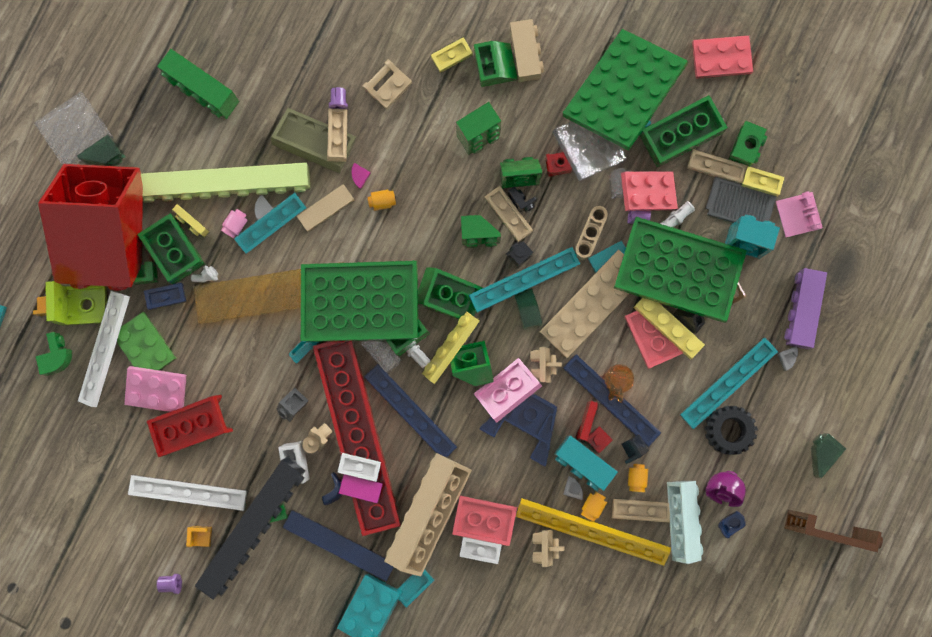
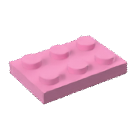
M518 358L493 378L494 382L485 384L474 395L497 423L541 388L542 385Z
M129 366L127 368L124 405L168 412L184 407L187 375Z

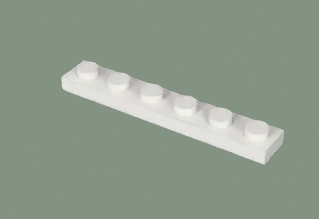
M114 291L110 292L78 399L79 402L90 407H97L130 298L127 295Z
M131 475L128 495L244 511L247 491Z

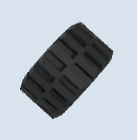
M726 406L716 409L715 412L710 414L711 417L707 418V426L704 428L707 432L705 437L709 440L708 444L713 446L715 451L721 452V454L738 455L748 451L749 447L754 445L753 440L757 439L755 431H758L757 426L754 425L755 419L751 418L752 414L746 412L744 408L737 406ZM727 419H734L740 426V436L734 442L726 441L721 434V426Z

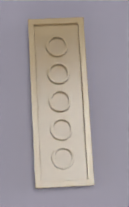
M620 250L539 331L565 358H568L629 295V293L613 289L624 256Z

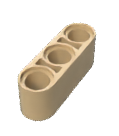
M596 206L591 210L575 247V253L579 260H587L595 248L608 216L607 210L602 206ZM600 212L603 215V219L596 220L593 213ZM586 230H594L596 236L593 238L588 237ZM579 247H586L588 249V254H580L578 250Z

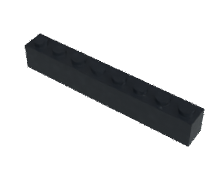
M288 457L281 460L195 584L196 588L212 600L217 596L222 597L228 589L226 585L229 580L233 581L238 575L239 571L237 569L240 564L243 566L250 558L248 553L251 549L255 550L259 545L261 534L265 535L272 526L270 521L273 517L276 519L283 510L280 508L284 502L287 503L294 493L291 492L295 486L299 487L305 479L302 476L306 471Z

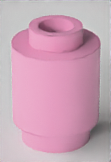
M238 209L235 212L231 210L222 224L221 231L232 238L239 235L248 221L245 219L246 214Z

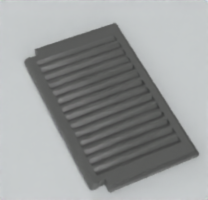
M715 176L705 208L709 210L707 215L733 223L745 215L754 216L760 222L770 221L777 196L741 186L742 184Z

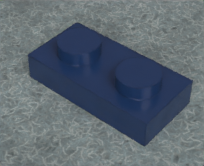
M183 283L144 291L148 310L187 302Z

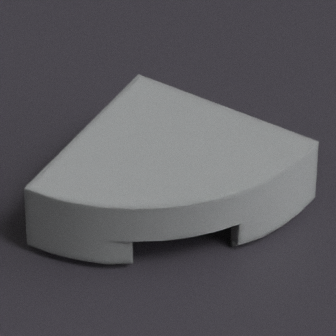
M260 195L255 203V215L258 220L273 209L263 195Z
M797 346L777 353L784 371L789 370L795 364L798 356Z
M568 476L563 495L582 500L583 491L576 479Z

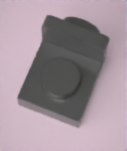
M294 388L279 402L276 410L281 418L291 422L309 400Z

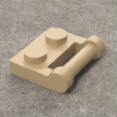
M387 59L377 74L368 83L365 82L362 87L387 110L412 84V81ZM391 71L393 75L376 92L373 89L375 85Z

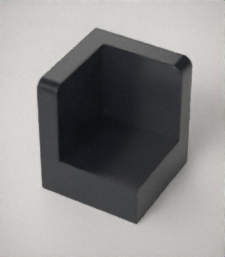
M677 309L673 314L679 322L695 334L705 324L704 316Z
M640 434L621 444L629 457L625 460L626 464L642 457L649 451Z

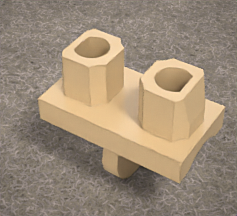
M539 347V350L530 352L531 362H540V369H531V373L538 381L551 383V375L557 374L556 367H562V363L556 362V355L550 354V348Z
M325 423L319 429L314 426L307 438L303 440V450L309 454L315 453L317 450L320 452L324 449L328 442L327 439L330 438L333 431Z
M544 530L533 534V544H542V552H533V563L542 564V567L553 566V559H559V551H564V546H559V539H553V530Z

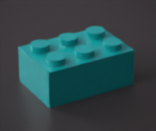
M751 215L741 216L729 227L725 244L747 250L746 255L761 259L774 250L780 227L775 226V223L770 221H757L756 217Z
M571 435L565 438L554 453L557 456L555 460L565 467L567 465L572 468L571 473L579 479L583 477L587 479L586 484L596 491H604L618 473V471Z
M366 574L337 629L351 637H380L403 592L371 574Z

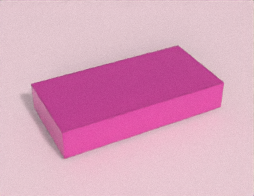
M344 474L339 493L378 503L383 484Z

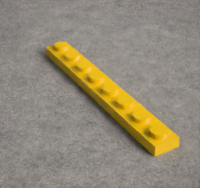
M521 498L515 516L663 566L671 551V547Z

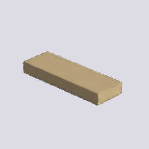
M329 108L327 161L346 162L347 109Z
M694 149L691 151L687 169L742 184L747 165Z
M343 184L297 215L307 232H309L355 200Z
M500 186L484 197L518 243L533 232V229Z
M612 499L611 518L670 523L669 503Z

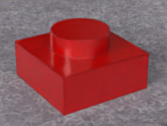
M600 426L589 435L587 440L598 454L613 441Z

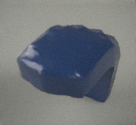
M335 472L331 473L335 488L330 493L322 496L323 505L325 506L334 503L343 495L339 493L342 481Z
M738 511L726 516L718 524L720 532L727 539L746 526L744 516Z

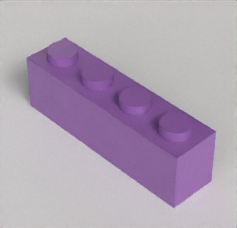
M807 268L797 272L795 276L797 287L796 291H793L791 302H794L793 309L788 314L790 325L786 329L784 336L785 340H787L786 345L804 349L814 348L827 272Z

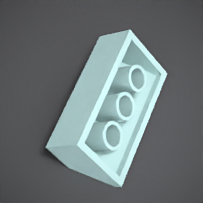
M696 481L667 482L672 561L685 564L701 561V555H703V547L700 544L702 529L698 517L700 515V507L697 503L699 488L696 485Z

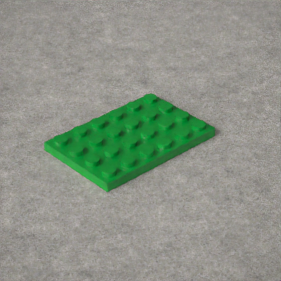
M622 29L563 111V117L629 151L687 66L688 60Z
M635 217L613 289L726 323L747 250Z
M417 261L301 264V342L418 339Z

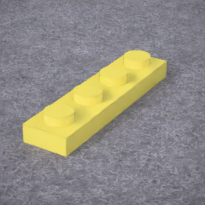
M642 298L633 307L690 360L705 345L660 303Z
M467 311L460 317L458 324L448 334L443 345L438 348L431 362L425 366L422 374L434 384L480 322Z

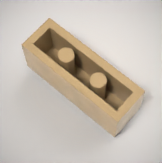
M533 19L510 22V35L518 82L540 79L541 73L544 72L543 61H539L538 56L541 54L540 43H536L535 38L538 36L537 25H533Z

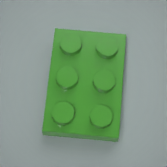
M145 312L140 313L120 328L117 343L134 367L160 371L177 359Z

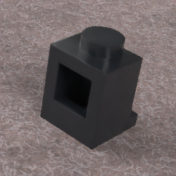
M523 241L522 243H515L506 255L519 268L533 256L534 252Z

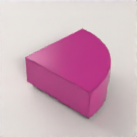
M356 163L352 166L353 181L358 188L362 189L371 173Z

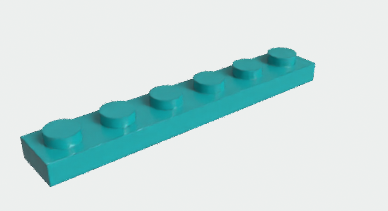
M573 247L476 291L470 294L469 298L478 313L580 265V262Z
M764 337L680 414L681 418L692 429H695L778 351Z

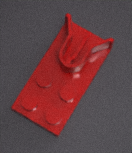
M222 395L205 398L148 420V428L158 458L222 434L233 432L232 428L225 425L219 406Z

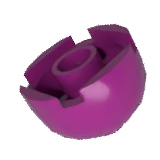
M733 471L714 474L710 478L705 490L706 495L711 500L722 504V501L728 502L730 507L742 506L746 495L744 482Z

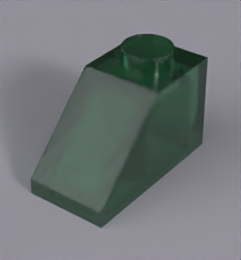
M108 134L77 155L78 159L82 162L99 166H117L126 157L115 140Z
M532 288L514 295L523 330L541 326L542 319Z
M829 433L819 434L813 440L814 445L811 447L813 475L816 478H822L846 450Z

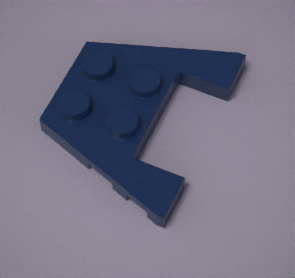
M533 393L497 423L491 417L479 429L495 437L503 421H506L533 436L539 442L530 459L545 467L557 406Z

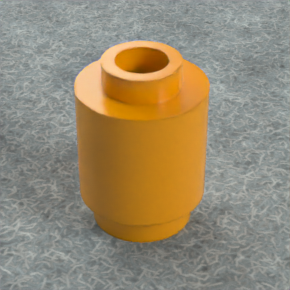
M387 189L370 192L371 196L367 197L369 208H373L374 211L389 209L396 205L393 190L389 191Z
M633 464V467H629L628 473L629 491L645 492L648 482V469L645 468L644 464Z
M596 491L594 494L590 493L582 507L581 515L595 522L596 518L599 519L607 504L604 501L606 497Z

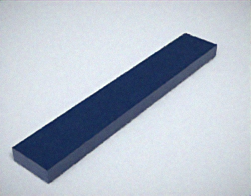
M577 354L563 367L573 379L635 436L640 434L647 447L661 434L655 426Z
M379 364L364 376L437 454L447 458L457 448Z
M294 510L291 511L283 526L284 529L384 581L388 580L394 568L384 562L385 557Z

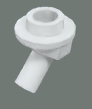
M204 266L201 272L202 275L193 274L191 276L192 282H212L218 280V272L212 266Z

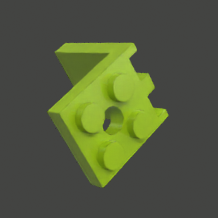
M54 281L46 282V317L48 322L62 326L98 324L102 322L107 306V286L90 285L87 288L75 289ZM85 300H90L92 303L91 308L88 310L83 308Z

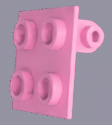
M804 192L802 195L775 201L786 238L823 228L813 192Z

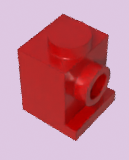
M568 151L546 154L545 162L548 177L571 173V167L575 165L573 155L569 156ZM558 160H563V161H564V164H563V165H559V164L557 163V161H558Z

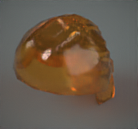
M616 364L611 366L605 374V384L610 390L608 397L610 401L617 396L618 402L622 403L624 399L623 393L631 389L634 384V374L626 365Z

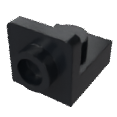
M516 187L508 190V196L520 213L522 211L526 213L535 207L534 204L537 201L535 197L525 202L526 198L521 190H517Z

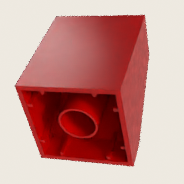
M63 164L38 202L54 282L70 284L75 289H83L93 285L107 286L110 290L121 291L132 287L142 265V240L138 236V233L142 232L143 185L140 168Z

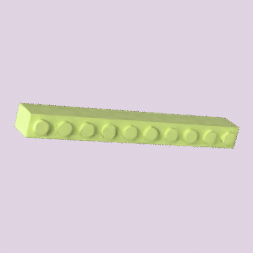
M307 163L141 174L143 202L146 203L154 202V199H162V201H173V198L191 200L192 197L197 196L201 199H209L212 195L226 198L230 197V194H237V196H248L249 193L266 195L272 191H275L277 194L287 193V190H294V192L300 193L305 192V189H310V173Z

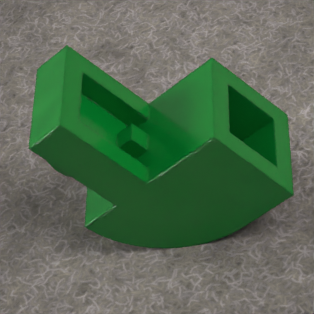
M47 333L50 353L35 356L40 375L49 376L62 372L71 362L72 350L63 348L65 341L60 333Z

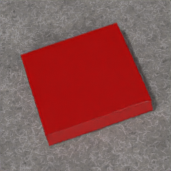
M587 402L577 436L578 440H588L598 406L597 402Z

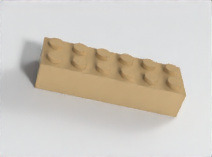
M436 453L430 462L426 475L422 478L421 486L413 497L412 505L409 511L406 512L400 529L396 532L395 540L388 549L384 562L402 572L422 576L472 471L471 469Z

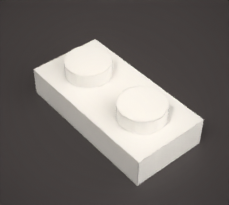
M342 453L337 473L377 482L381 462Z
M463 537L460 557L498 564L502 544Z

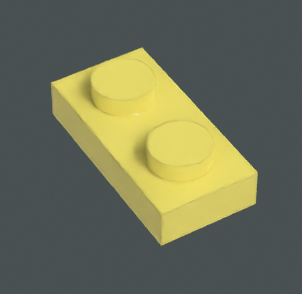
M463 37L433 53L431 58L441 73L471 57L473 53Z
M748 166L741 186L778 197L784 177Z
M178 204L172 209L177 213L174 217L182 224L187 222L191 226L189 230L196 236L201 234L205 237L209 233L205 227Z

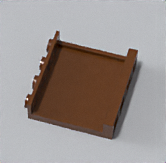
M788 510L784 529L877 553L878 549L882 546V532L854 526L850 538L815 529L816 515Z

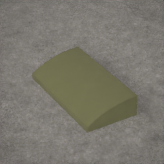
M290 108L286 109L271 136V145L340 174L346 162L327 161L328 125ZM347 133V158L356 140V136Z

